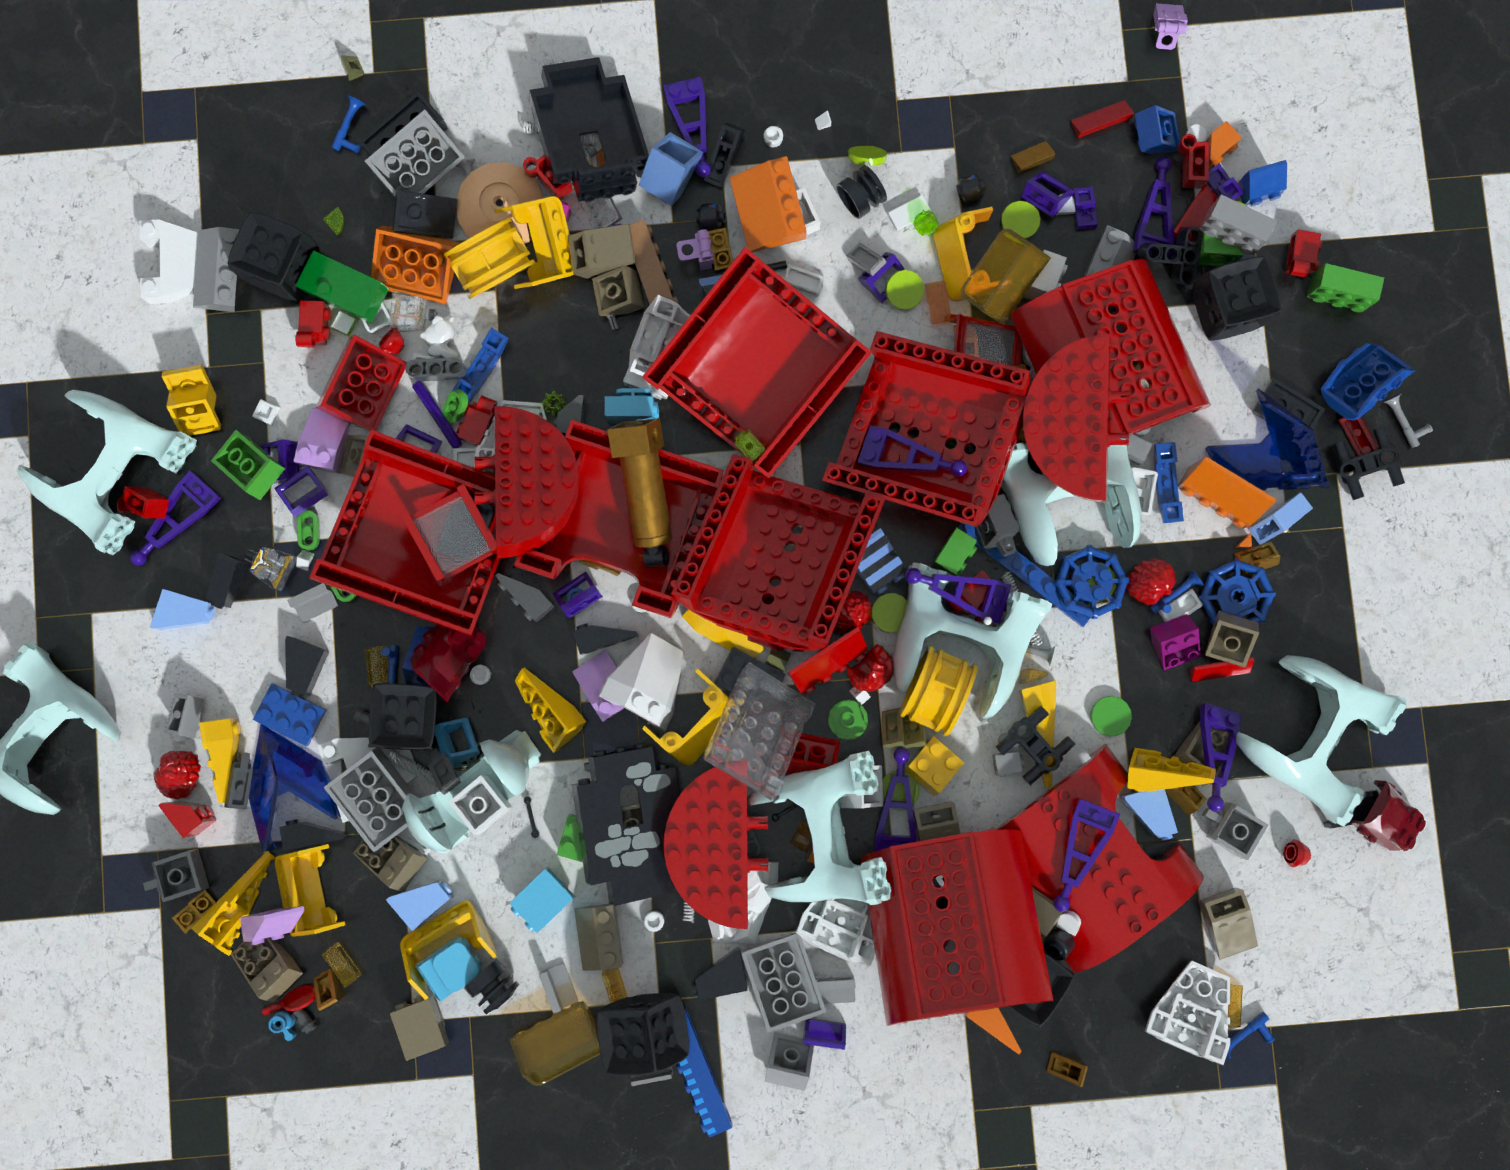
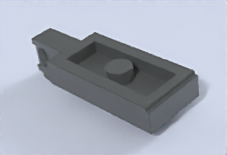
M434 748L429 752L433 762L428 767L440 792L445 795L459 785L461 781L450 758L445 753L443 755Z
M237 752L235 762H232L224 804L225 808H247L253 774L251 763H249L250 753Z

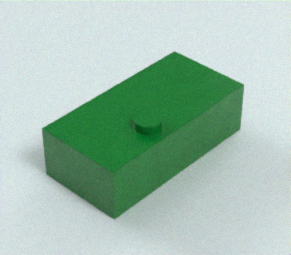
M316 251L312 252L295 285L303 292L371 324L389 291V288L382 282Z

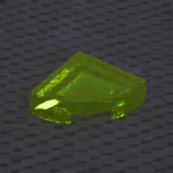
M337 207L323 220L336 235H339L344 226V216L339 207Z

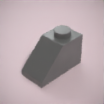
M577 396L558 412L557 418H554L553 425L564 437L571 420L580 423L584 421V396Z

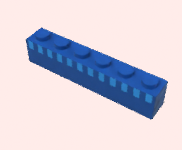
M684 1007L689 1035V1054L686 1059L676 1064L679 1073H683L686 1081L684 1085L688 1094L692 1093L694 1101H692L695 1113H700L702 1118L700 1121L701 1128L704 1133H708L710 1138L731 1129L733 1122L686 1007Z

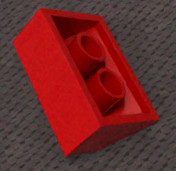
M781 729L772 774L784 777L793 773L818 770L836 764L840 741Z

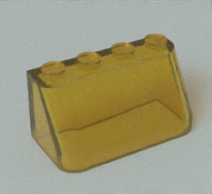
M1004 229L995 238L963 284L961 295L983 313L1004 325L1010 317V313L1015 310L1051 257L1013 230Z
M584 1001L573 1003L568 1009L554 1013L551 1018L539 1021L532 1028L520 1031L513 1038L509 1039L522 1077L534 1086L543 1085L600 1055L596 1022Z

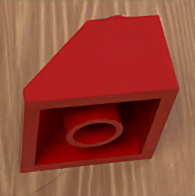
M172 801L163 802L158 805L182 838L199 835L217 820L214 817L213 809L205 804Z

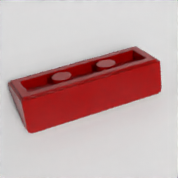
M1123 100L1075 118L1070 122L1078 139L1131 119L1134 112L1126 101Z
M1203 185L1173 231L1175 241L1177 240L1178 231L1182 227L1200 228L1209 208L1218 199L1208 185ZM1190 231L1189 234H1188V239H1189V240H1190L1191 237H1192L1191 231Z
M1363 416L1357 420H1348L1344 417L1339 419L1358 456L1377 450L1379 446Z
M1249 657L1246 667L1225 661L1190 667L1191 681L1198 682L1250 673L1254 658Z

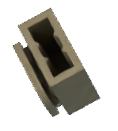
M433 995L429 996L426 1000L422 996L414 998L415 1002L407 1004V1001L400 1003L390 1013L406 1061L445 1047L449 1043L445 1031V1021L439 1004Z

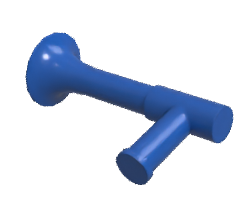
M347 95L349 98V108L331 148L339 151L341 146L358 153L360 145L346 140L345 137L356 111L361 106H366V104Z
M1190 569V576L1184 583L1175 588L1170 595H1164L1158 603L1149 606L1154 614L1159 610L1170 613L1172 607L1169 603L1192 586H1203V583L1196 573Z
M389 645V648L385 647L381 651L383 656L389 657L387 683L395 684L398 645Z
M1262 1012L1249 1022L1246 1027L1230 1038L1227 1058H1231L1230 1052L1237 1043L1257 1029L1262 1033L1268 1044L1275 1040V1037L1272 1036L1264 1024L1269 1020L1266 1013Z

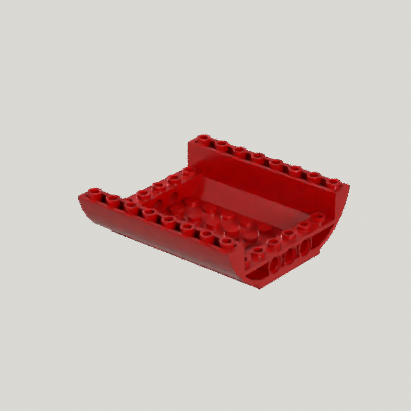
M1144 259L1129 260L1062 284L1060 287L1031 300L1010 313L1036 374L1049 358L1065 346L1088 336L1110 333L1111 391H1130V404H1111L1109 406L1110 433L1129 432L1130 436L1186 413H1195L1211 406L1150 267ZM1108 306L1115 308V315L1108 311ZM1116 324L1123 326L1124 333L1117 331ZM1133 361H1137L1140 364V370H1136L1133 367ZM1141 379L1148 382V389L1142 387Z
M876 331L870 347V351L875 357L837 463H828L822 481L864 494L868 493L885 498V500L961 523L975 527L979 526L988 515L995 499H997L1022 427L1024 404L1030 388V371ZM899 424L901 428L897 434L943 456L942 460L949 462L956 460L964 461L967 465V471L962 476H955L951 470L939 468L938 472L882 470L859 465L858 459L870 425L891 430L893 425ZM911 430H919L918 437L914 439L909 437ZM888 438L881 461L906 463L910 448ZM950 440L957 441V445L953 449L946 448V444ZM974 445L976 447L975 452L970 455L966 454V447ZM918 452L914 463L932 464L933 458Z
M732 454L671 595L683 606L716 624V626L790 650L813 651L823 649L829 643L885 498L865 493L861 503L773 476L767 478L764 474L754 471L751 459ZM796 527L803 529L800 534L792 533V530ZM789 544L796 546L791 552L785 550V547ZM774 579L781 580L779 586L774 587L770 585ZM768 596L774 598L771 604L763 603L764 598Z
M1006 829L962 833L891 846L861 858L862 864L873 858L882 857L887 867L886 879L891 887L889 900L882 901V903L876 905L868 904L887 1026L1020 1004L1054 1001L1021 830ZM937 876H943L945 880L944 885L940 888L934 886V879ZM941 897L948 899V906L945 909H940L937 905V901ZM948 940H953L956 944L955 950L951 953L945 950V943ZM952 962H957L960 966L959 972L955 975H952L948 970L949 964Z

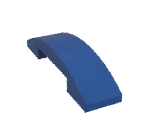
M491 327L481 343L483 345L467 370L466 375L458 380L452 391L460 389L466 393L469 404L493 371L509 338Z
M1175 442L1155 444L1154 471L1158 473L1156 492L1163 523L1184 521L1182 501L1179 502L1175 464L1178 461Z

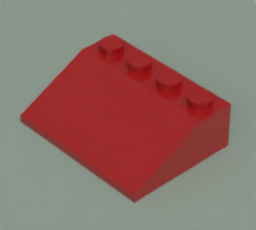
M353 335L348 338L315 408L365 430L376 431L405 371L407 362Z
M858 627L788 672L787 675L800 694L803 692L806 695L816 689L814 685L818 682L826 683L833 678L831 674L838 670L841 673L847 667H850L848 663L855 659L858 662L866 657L865 652L868 651V648Z

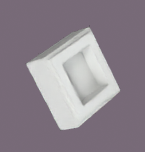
M260 399L252 417L272 426L280 407Z

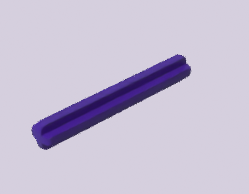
M421 381L414 383L412 388L452 448H459L462 445L461 440L457 437V434Z

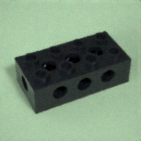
M417 91L362 138L359 144L371 156L424 109L443 132L448 127L438 112Z

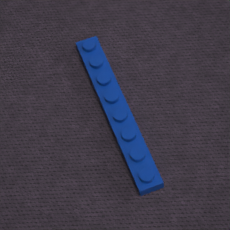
M961 523L957 527L977 540L976 547L1010 571V573L1044 599L1052 603V605L1078 625L1084 627L1089 621L1090 616L1073 610H1067V606L1057 586H1054V581L1056 580L1018 551L1003 557L998 548L991 550L983 548L974 526ZM1068 590V592H1069V594H1070V596H1071V598H1072V600H1073L1074 597H1075V595ZM1078 600L1076 602L1077 604L1090 608V606H1088L1082 600Z

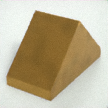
M331 968L313 978L319 1011L346 996Z
M1052 1052L1046 1072L1083 1087L1088 1066L1082 1060Z

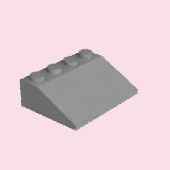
M424 109L367 158L365 162L396 199V190L425 193L465 157Z
M379 747L370 751L324 787L373 852L377 851L408 827L402 806L407 794L411 793L415 796L416 794Z
M794 933L741 949V954L768 1033L826 1013L801 936Z

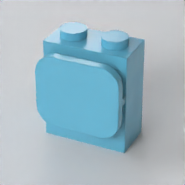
M621 388L616 390L617 396H605V418L608 424L659 418L658 402L654 401L650 389Z
M547 867L509 904L512 906L510 908L517 917L521 916L526 921L524 923L531 932L535 931L538 933L576 896Z
M454 937L415 965L439 1001L444 1000L453 992L462 989L482 972L480 968L482 963L476 955L473 956L469 951L471 946L465 938Z

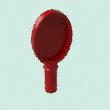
M302 985L294 988L284 996L283 1000L263 1007L262 1014L268 1015L283 1009L286 1011H297L308 1006L316 997L314 987Z

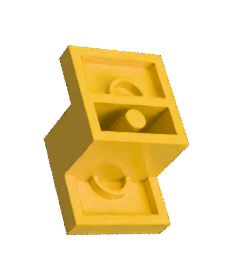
M203 365L162 371V378L169 390L166 407L178 431L191 436L221 430V423L214 410L217 395Z

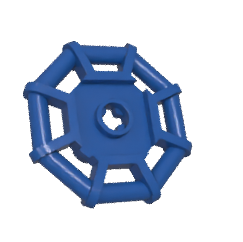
M1086 545L1085 548L1062 557L1063 561L1057 579L1054 581V586H1057L1067 606V610H1073L1090 616L1092 619H1097L1099 616L1116 608L1119 609L1122 606L1121 601L1127 583H1129V578L1126 577L1115 553L1110 554L1094 548L1092 545ZM1092 555L1107 562L1104 565L1094 562ZM1086 556L1087 562L1079 566L1074 563V561ZM1110 564L1112 565L1118 579L1112 578V574L1108 570V566ZM1070 567L1073 570L1071 579L1065 580ZM1092 577L1096 585L1089 587V582L1086 580ZM1118 584L1115 597L1113 598L1110 595L1112 585ZM1066 586H1070L1071 589L1073 588L1075 592V597L1073 600ZM1104 598L1109 602L1099 608L1096 607V602ZM1078 600H1082L1084 602L1090 603V608L1077 604L1076 602Z
M1234 558L1233 561L1208 571L1209 575L1202 593L1199 595V600L1202 601L1210 618L1209 622L1212 625L1217 616L1210 601L1214 599L1217 600L1221 612L1238 617H1243L1252 612L1255 616L1248 620L1257 623L1267 620L1266 616L1272 600L1276 596V592L1273 591L1263 567H1257L1240 561L1239 558ZM1234 569L1233 576L1224 580L1220 577V575ZM1240 569L1254 575L1250 579L1240 576ZM1258 578L1265 592H1259L1255 584ZM1217 580L1220 584L1216 595H1210L1214 582ZM1235 591L1242 592L1243 595L1240 597V601L1233 599ZM1260 597H1265L1260 611H1257V601H1259Z

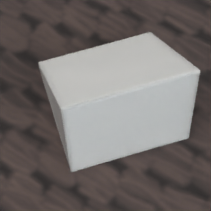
M828 111L815 119L818 130L831 127Z
M302 550L297 556L296 567L308 571L314 553Z
M855 687L849 691L861 705L870 698L866 691H859Z

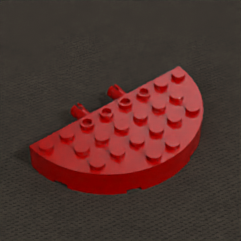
M1110 333L1079 339L1065 346L1049 358L1038 371L1030 385L1023 411L1025 440L1034 461L1041 471L1065 492L1085 500L1107 503L1108 447L1110 445L1129 446V432L1110 433L1109 406L1111 404H1130V391H1111Z
M495 406V455L488 457L475 456V470L494 469L495 489L488 492L475 491V505L494 504L496 506V551L498 559L525 554V551L530 549H537L549 542L564 528L577 502L578 467L575 454L569 442L550 422L526 410Z
M747 760L732 761L718 765L693 780L676 800L669 814L664 834V856L667 870L680 896L692 909L706 919L736 929H748V873L750 871H768V865H760L768 864V858L749 859V856H747V831L749 829H768V823H759L768 822V816L749 817L747 815Z

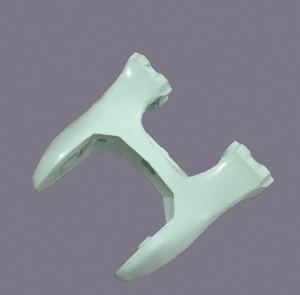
M71 390L64 395L67 399L87 410V413L94 418L104 420L106 445L96 463L81 481L62 486L52 478L23 465L18 466L17 473L33 496L49 509L78 526L92 540L96 549L103 553L107 552L110 555H114L120 551L124 538L132 532L135 521L129 517L114 514L108 506L109 493L116 481L121 477L130 459L136 454L151 456L163 468L177 473L184 466L186 457L195 449L197 440L181 431H171L159 427L140 417L124 405L104 396L87 391Z
M1027 443L1015 444L1001 488L1005 492L1014 517L1019 523V532L1022 540L1035 562L1044 566L1054 565L1057 559L1058 542L1046 503L1074 495L1059 488L1045 474L1040 475L1031 470L1028 464L1029 449ZM1110 445L1108 447L1107 503H1102L1105 504L1110 531L1115 541L1123 548L1132 547L1139 538L1141 506L1138 489L1128 458L1127 445Z
M913 562L908 567V569L917 568L921 574L932 577V574L951 575L946 571L933 569L921 563ZM940 580L938 588L943 590L949 581ZM921 582L916 584L909 583L907 604L894 652L893 663L896 686L904 693L908 689L920 659L924 638L938 633L961 638L979 646L993 665L984 690L980 713L983 719L992 718L1011 696L1030 640L1042 619L1051 610L1052 603L1044 599L1031 597L1022 592L1013 591L1012 594H1009L1006 602L1007 615L1004 622L997 627H992L973 619L947 612L942 605L941 596L928 589L929 585Z
M30 641L27 644H23L18 650V656L14 660H9L4 666L3 674L20 685L28 687L30 700L24 713L19 719L15 720L12 727L0 739V794L5 799L26 810L54 815L61 810L60 806L42 793L39 788L30 784L27 764L43 741L65 719L80 717L86 725L92 729H98L114 741L118 742L120 740L121 732L109 712L90 693L68 679L51 661L49 653Z
M1287 655L1279 660L1280 665L1304 682L1315 687L1318 693L1321 715L1312 735L1300 751L1288 756L1240 732L1236 734V744L1253 764L1272 778L1301 793L1316 804L1327 820L1344 827L1352 819L1354 808L1364 798V791L1356 786L1340 782L1326 766L1327 760L1335 746L1338 745L1346 727L1353 720L1361 719L1366 723L1370 731L1387 735L1394 729L1395 721L1406 708L1407 700L1400 696L1381 693L1366 687L1321 661L1308 657Z
M515 730L500 742L494 740L481 742V749L485 756L459 777L461 783L447 794L443 795L438 791L435 794L418 798L411 793L407 794L402 809L412 836L428 849L434 850L435 853L441 852L443 854L467 839L469 828L448 802L480 775H488L507 800L514 796H520L525 790L529 778V769L540 763L539 757L541 756V752L536 748L526 731Z
M869 751L851 754L845 760L826 768L793 773L775 779L749 796L748 805L772 801L780 803L790 799L804 809L812 836L815 868L807 877H795L767 885L764 889L770 898L786 902H818L845 898L863 901L870 905L880 904L882 901L890 899L891 887L886 879V862L883 861L882 857L865 861L861 865L852 863L849 859L845 829L840 814L841 803L847 794L861 796L877 792L879 784L877 776L873 772L874 759Z

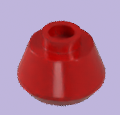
M391 329L382 337L379 342V348L382 351L393 355L395 353L399 354L404 349V339L399 330Z
M1296 839L1286 844L1283 855L1290 867L1303 866L1309 862L1311 852L1308 846Z

